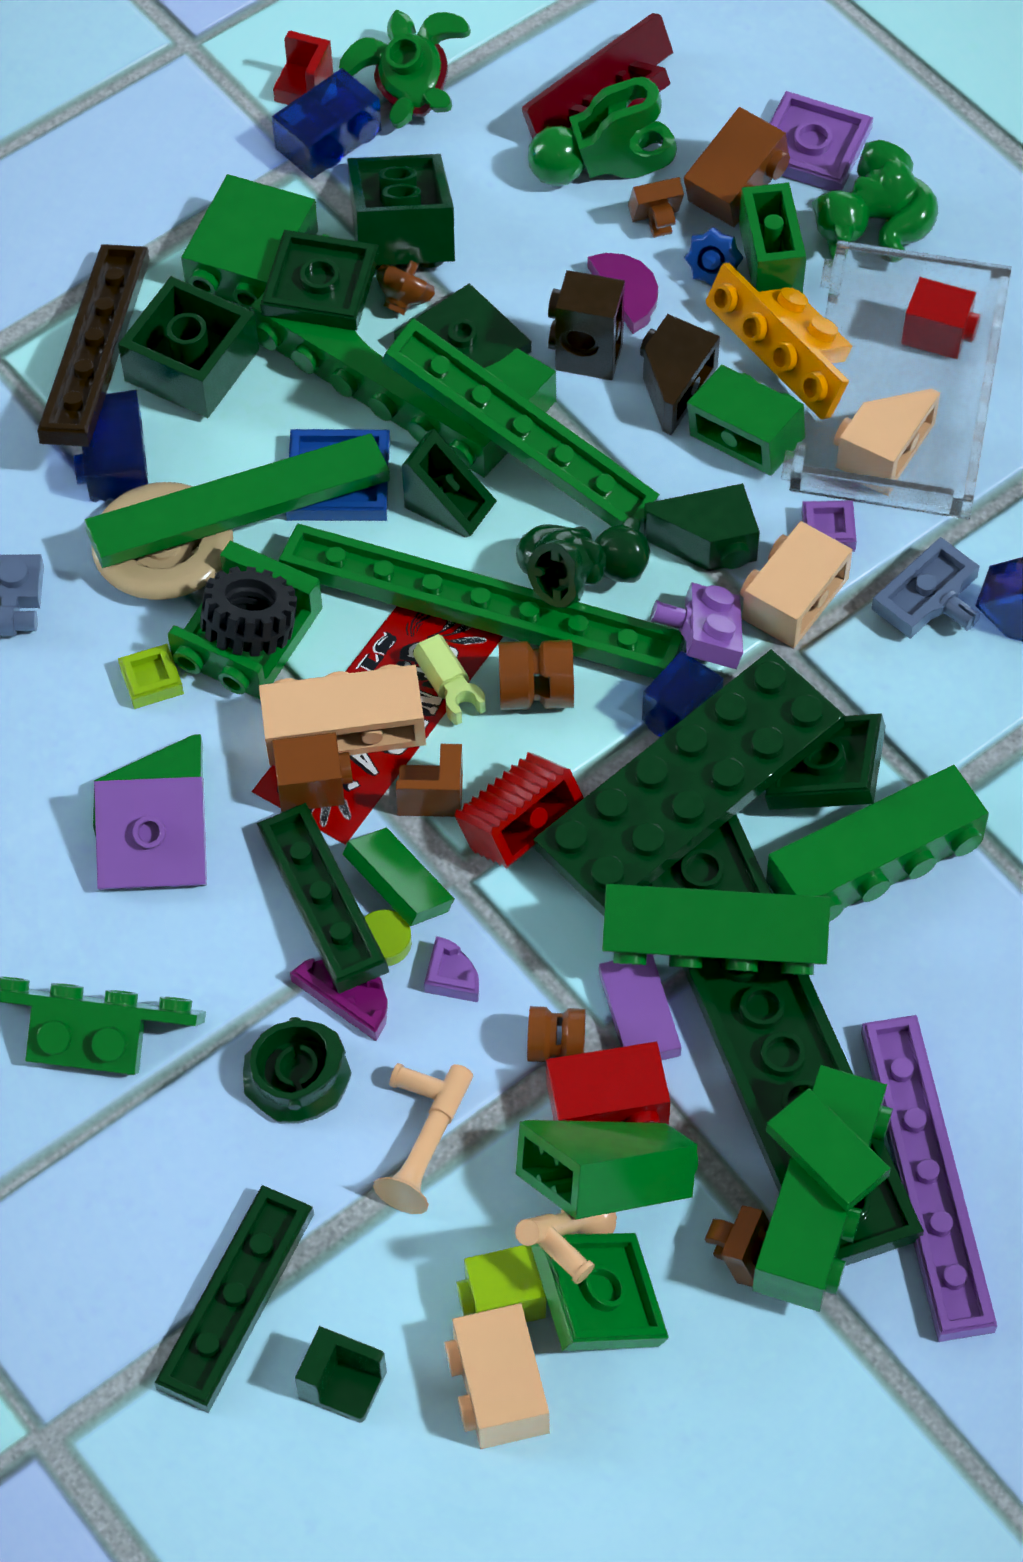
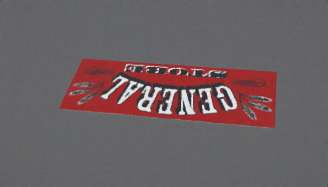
M396 606L345 672L355 673L377 670L385 665H416L424 716L425 737L427 738L446 713V698L443 699L438 696L416 662L413 652L417 644L437 634L443 636L466 671L469 683L504 636ZM420 746L350 755L353 783L343 784L344 805L309 809L320 831L346 845L398 777L400 767L407 765ZM272 765L251 792L280 808L275 765Z

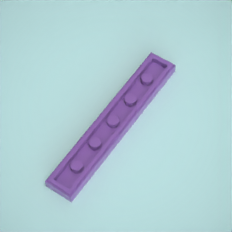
M917 1015L862 1023L861 1035L872 1079L887 1084L883 1106L893 1108L886 1133L893 1163L924 1230L923 1236L916 1239V1242L913 1244L938 1342L995 1333L997 1322Z

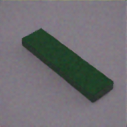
M303 803L258 822L257 826L260 835L338 993H343L389 973L387 961L307 804Z
M261 1185L154 1382L156 1390L204 1412H210L313 1218V1206Z

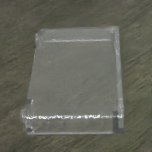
M838 240L834 260L826 258L824 260L820 287L829 289L824 318L832 321L837 326L838 332L853 346L845 362L832 363L849 380V383L831 418L822 420L808 406L806 407L804 417L805 439L802 442H797L795 451L786 450L781 480L790 481V492L840 500H853V502L970 520L1012 266ZM919 277L977 292L973 312L981 314L980 323L973 343L964 341L958 360L901 344L905 314ZM931 388L941 392L936 422L898 480L844 472L836 468L838 446L834 445L835 434L841 422L846 417L852 419L863 402Z

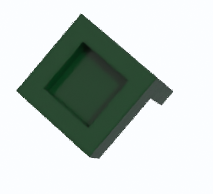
M319 1326L295 1376L299 1399L358 1423L364 1422L387 1373L385 1353L380 1349Z

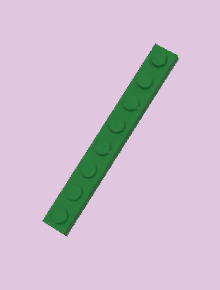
M297 523L279 558V562L320 579L321 585L515 640L527 641L529 644L540 646L543 641L572 640L573 656L667 683H669L684 646V637L677 629L581 602H576L567 608H556L544 602L534 589L299 523Z

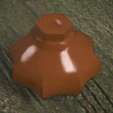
M410 261L406 271L387 264H382L377 269L376 278L385 294L384 307L404 315L411 306L420 305L432 299L435 295V287L425 280L414 276L419 264Z

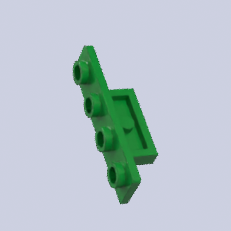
M0 976V1002L31 1006L25 1061L135 1075L139 1073L145 1020L198 1026L205 1023L206 1011L193 1010V1000L161 996L159 997V1005L137 1003L138 993L105 990L104 998L83 996L84 987L79 985L51 983L50 992L29 989L30 980Z

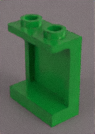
M227 174L181 256L185 282L227 301L237 303L246 309H250V306L265 291L284 230L317 234L318 222L315 199Z
M230 540L220 554L222 571L229 574V568L239 567L240 571H246L247 566L256 567V572L259 573L266 569L273 572V578L281 576L287 580L286 586L292 585L294 588L295 596H297V606L291 640H288L287 645L283 649L276 646V652L269 655L264 651H260L259 656L250 657L249 652L243 651L240 656L232 654L233 649L229 647L223 651L216 647L217 640L209 642L205 638L206 632L201 630V603L184 629L175 625L172 626L167 634L173 660L186 672L191 674L202 673L219 681L226 689L233 693H246L260 699L259 685L271 684L275 681L322 610L320 579Z

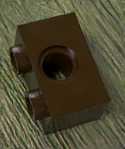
M566 270L561 289L553 288L548 307V318L555 319L551 324L548 339V349L555 350V370L613 381L623 345L625 280Z

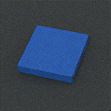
M290 429L289 458L372 433L389 467L390 430ZM389 481L286 512L287 521H387Z

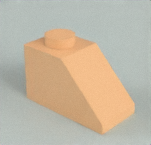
M931 388L863 402L852 419L846 417L841 422L835 434L834 445L838 446L836 468L890 492L934 426L941 392Z

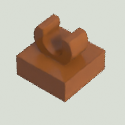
M676 177L636 186L632 189L628 202L632 222L648 219L653 238L672 234L671 226L676 224L674 213L678 212L684 197L680 178Z
M744 1205L741 1206L734 1224L721 1219H713L705 1236V1241L716 1245L713 1252L714 1257L725 1261L738 1284L753 1287L755 1267L770 1222L763 1210Z

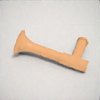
M400 1063L395 1065L390 1077V1087H399L434 1099L429 1109V1116L401 1169L393 1177H380L374 1181L373 1188L375 1193L391 1207L410 1214H422L427 1211L429 1204L426 1197L421 1193L422 1179L447 1125L452 1122L473 1079V1073L468 1068L454 1064L450 1067L445 1079L441 1080L406 1068Z
M561 1209L559 1214H545L521 1220L515 1228V1235L522 1245L538 1244L572 1277V1281L575 1284H579L592 1272L595 1264L590 1260H586L562 1236L567 1234L613 1233L616 1228L617 1216L616 1212L574 1219Z

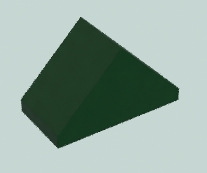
M435 429L428 430L402 464L404 508L463 537H469L474 533L497 502Z

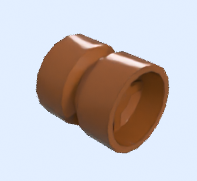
M572 640L543 641L538 649H532L527 641L498 642L500 710L530 709L534 701H540L545 709L574 708Z

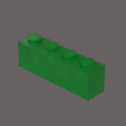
M951 765L770 853L768 856L766 881L774 894L831 897L830 922L838 917L844 908L860 900L864 902L873 901L882 896L891 885L907 877L910 879L920 878L931 871L937 862L954 854L960 857L975 850L984 838L989 812L957 767Z
M606 884L602 951L614 952L613 963L646 965L648 954L669 956V967L702 968L703 958L725 959L724 970L758 972V961L781 962L780 973L814 975V964H827L831 897Z
M820 1065L812 1091L869 1147H871L873 1139L884 1142L893 1108L883 1106L887 1084ZM792 1157L790 1158L755 1267L752 1291L820 1312L825 1293L837 1295L846 1261L836 1257L842 1240L853 1243L862 1209L852 1207L846 1212Z

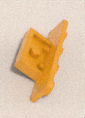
M723 263L706 298V305L820 419L831 418L849 383V380L832 363L845 362L853 346L838 332L837 326L832 321L824 318L808 303L807 297L799 290L785 287L759 292L730 263Z

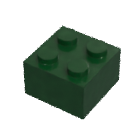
M170 276L118 343L124 380L209 418L259 351L255 312Z

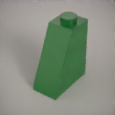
M520 1121L516 1175L574 1219H582L692 1198L694 1177L698 1169V1144L667 1123Z

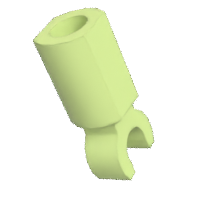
M437 634L418 643L414 649L413 656L438 696L443 699L446 698V713L449 720L455 725L462 723V711L458 706L462 702L472 703L480 714L486 712L484 692L477 685L468 683L469 677L443 636Z

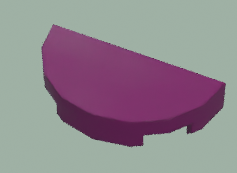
M601 253L587 257V268L592 275L625 280L624 322L632 334L647 326L651 320L652 313L657 307L658 284L653 272L640 260L625 254Z
M308 959L290 972L291 982L374 1041H377L386 1025L388 1000L380 977L339 994L322 960Z

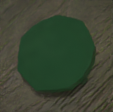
M291 1017L289 1021L275 1024L264 1031L254 1043L252 1049L244 1056L243 1086L245 1096L279 1124L303 1123L317 1119L335 1109L348 1087L352 1074L345 1056L346 1051L338 1033L324 1024L301 1020L299 1017Z

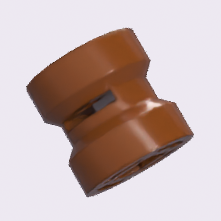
M530 1006L527 1062H545L550 1057H563L584 1053L586 1009L568 1008L564 1013H552L547 1007ZM557 1026H562L561 1045H557Z

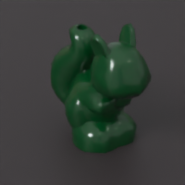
M633 517L628 518L621 525L604 530L595 541L592 540L590 531L583 526L575 528L552 524L536 526L522 536L516 548V558L521 570L528 575L534 591L544 602L556 608H567L580 601L584 593V585L599 584L603 577L617 582L634 583L638 581L647 567L651 551L647 538L639 531L640 521Z

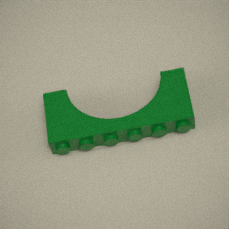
M263 294L250 306L251 311L255 312L258 342L264 348L270 351L276 350L291 359L303 372L307 374L314 373L330 383L342 396L353 397L369 407L378 418L384 421H392L407 430L416 441L420 442L428 430L435 429L465 465L483 478L508 454L503 448L382 363L383 356L370 348L355 330L262 316L260 303ZM518 348L514 349L500 361L484 368L544 412H547L556 402V371Z

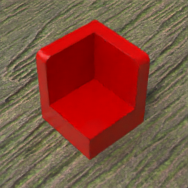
M290 30L284 38L286 64L273 87L274 101L318 112L334 81L331 41Z

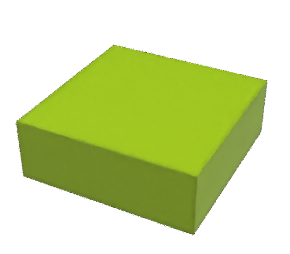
M168 644L118 658L119 667L134 709L184 694L183 685Z

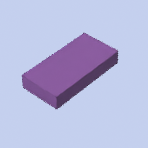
M647 954L646 965L613 963V961L600 963L598 973L620 1046L624 1047L657 1041L661 1060L681 1056L682 1047L653 955Z

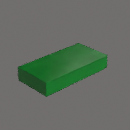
M387 827L348 841L343 856L410 927L449 911L455 898Z
M810 1088L767 1122L766 1132L846 1212L889 1177L891 1168Z

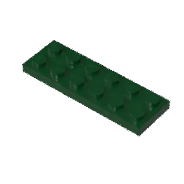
M770 649L533 838L534 848L604 916L606 884L648 886L844 727L845 715Z

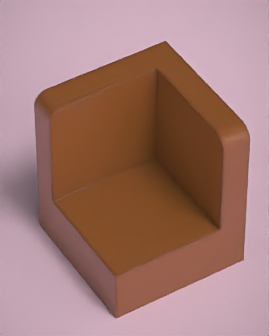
M441 744L440 766L402 765L400 767L399 780L396 781L395 791L398 816L455 817L456 809L462 810V744Z

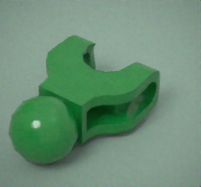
M645 77L632 78L603 88L583 112L569 117L573 129L564 126H550L535 135L528 148V164L533 174L543 183L558 186L567 185L578 178L585 166L590 178L603 174H612L620 178L635 179L671 164L676 156L677 144L671 130L665 124L656 121L661 113L662 106L658 87ZM646 98L643 103L628 107L633 100ZM654 143L662 144L653 151L643 150V148Z

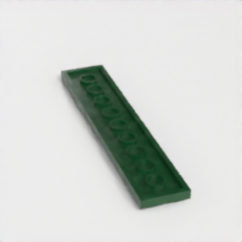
M737 814L648 885L654 887L772 893ZM703 958L702 968H683L777 1190L780 1193L791 1156L766 1132L767 1122L808 1088L813 1090L820 1065L853 1074L809 975L780 973L781 962L758 961V972L724 970L725 959ZM873 1139L870 1148L891 1168L890 1174L887 1179L854 1206L862 1209L853 1243L842 1240L836 1257L846 1261L845 1266L915 1243L916 1239L923 1236L924 1233L884 1142Z

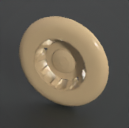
M156 482L138 486L117 497L105 508L102 514L193 486L177 482ZM233 529L105 568L101 567L91 544L92 556L101 575L118 590L143 599H173L201 589L206 585L209 578L214 579L215 573L222 570L220 554L229 541H233Z

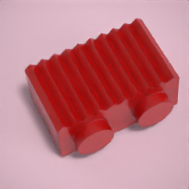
M527 752L526 759L519 758L518 766L511 765L509 771L503 772L502 778L496 777L494 784H488L486 791L480 790L479 796H472L471 802L464 803L462 810L456 809L455 818L475 854L479 853L481 857L485 856L487 860L491 859L493 863L497 862L499 866L503 865L507 869L534 847L533 838L584 799L569 768L537 754Z

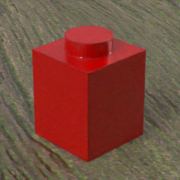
M919 277L905 314L901 344L958 360L964 341L973 343L980 323L981 314L973 312L977 292Z

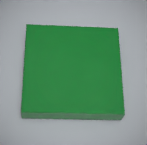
M636 1233L563 1235L562 1237L586 1260H590L595 1264L592 1272L579 1284H575L572 1281V1277L538 1244L531 1245L562 1351L659 1347L669 1339Z

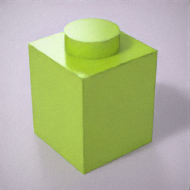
M521 1245L464 1258L465 1280L456 1281L463 1316L521 1303L526 1323L546 1318V1295L531 1245Z

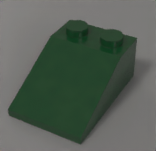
M441 154L347 158L355 241L379 245L380 256L375 270L382 264L394 267L396 264H409L410 261L419 264V267L433 268L442 265L443 262L455 261L454 206Z

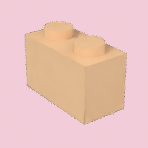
M800 521L789 536L782 534L776 540L770 550L768 562L760 571L757 569L752 570L745 579L740 591V596L744 597L742 620L794 649L849 579L853 549Z
M514 1304L453 1318L454 1340L446 1341L444 1345L451 1376L462 1375L467 1395L457 1397L465 1432L476 1430L480 1450L549 1434V1409L522 1304Z

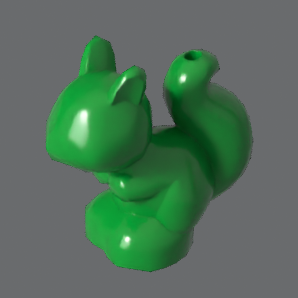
M884 140L865 143L857 166L859 177L855 180L852 192L842 190L830 191L818 196L812 202L817 230L823 238L829 241V253L835 263L844 260L849 245L864 234L869 218L887 220L879 231L878 246L881 253L891 259L903 256L906 252L903 245L925 238L935 225L938 216L937 198L926 183L914 176L912 173L914 163L910 155L901 147Z

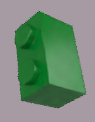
M790 183L742 187L739 229L752 286L759 292L790 287L803 293L807 256Z
M721 365L687 402L690 436L770 476L774 474L805 439L804 404L798 402L787 393H779L757 382L750 375L738 373L724 365Z

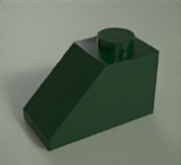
M743 483L644 504L643 533L649 543L707 571L721 568L736 569L747 563L757 561L760 531Z

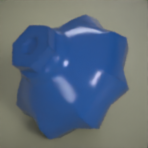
M714 227L704 234L691 236L690 249L685 254L684 259L691 267L693 279L705 281L712 287L723 263H730L737 270L743 260V255L737 248L735 236L723 234Z

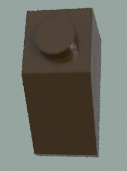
M670 314L666 315L657 330L652 328L647 332L640 347V356L644 357L643 380L663 432L672 436L688 412L687 402L718 368L720 336Z

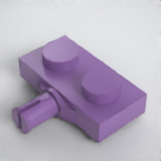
M691 582L685 597V609L665 604L658 600L655 601L650 615V622L678 628L686 640L687 656L737 669L743 655L739 595L732 594L729 590L720 586L711 585L707 587Z

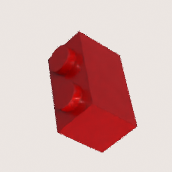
M657 1041L546 1059V1085L553 1120L667 1123L669 1125L671 1101Z

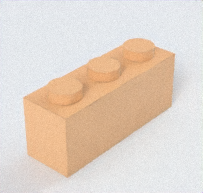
M385 665L377 670L355 673L338 671L330 673L325 677L302 680L285 678L271 684L259 685L264 735L270 766L275 765L272 740L336 732L338 752H349V755L426 745L424 716L416 665Z

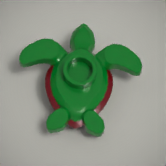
M395 10L387 23V34L390 42L386 44L369 37L357 40L343 54L339 62V69L342 77L350 78L365 67L376 65L374 71L376 86L384 98L393 105L389 116L391 123L395 128H401L412 120V116L424 117L432 110L435 113L449 112L451 110L452 100L443 91L448 74L447 57L439 43L446 39L466 38L470 36L471 29L463 17L448 12H437L429 15L424 20L416 34L415 24L411 17L402 11Z

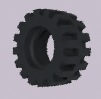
M247 566L246 571H240L239 567L229 568V574L222 570L215 573V579L209 578L206 582L202 600L200 627L202 632H206L205 638L209 642L217 640V648L223 651L228 647L232 648V654L240 656L243 651L249 652L250 657L259 656L260 651H264L267 655L275 653L276 646L283 649L287 645L288 640H291L297 606V596H295L294 588L292 585L286 586L287 580L281 576L273 578V572L264 569L262 573L256 572V567Z

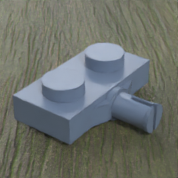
M940 537L873 597L871 609L910 639L928 622L942 614L948 615L968 631L971 629V626L977 623L980 613L958 597L978 577L980 566Z

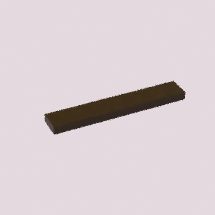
M101 244L37 429L39 444L90 446L118 360V343L127 332L150 261L148 247Z

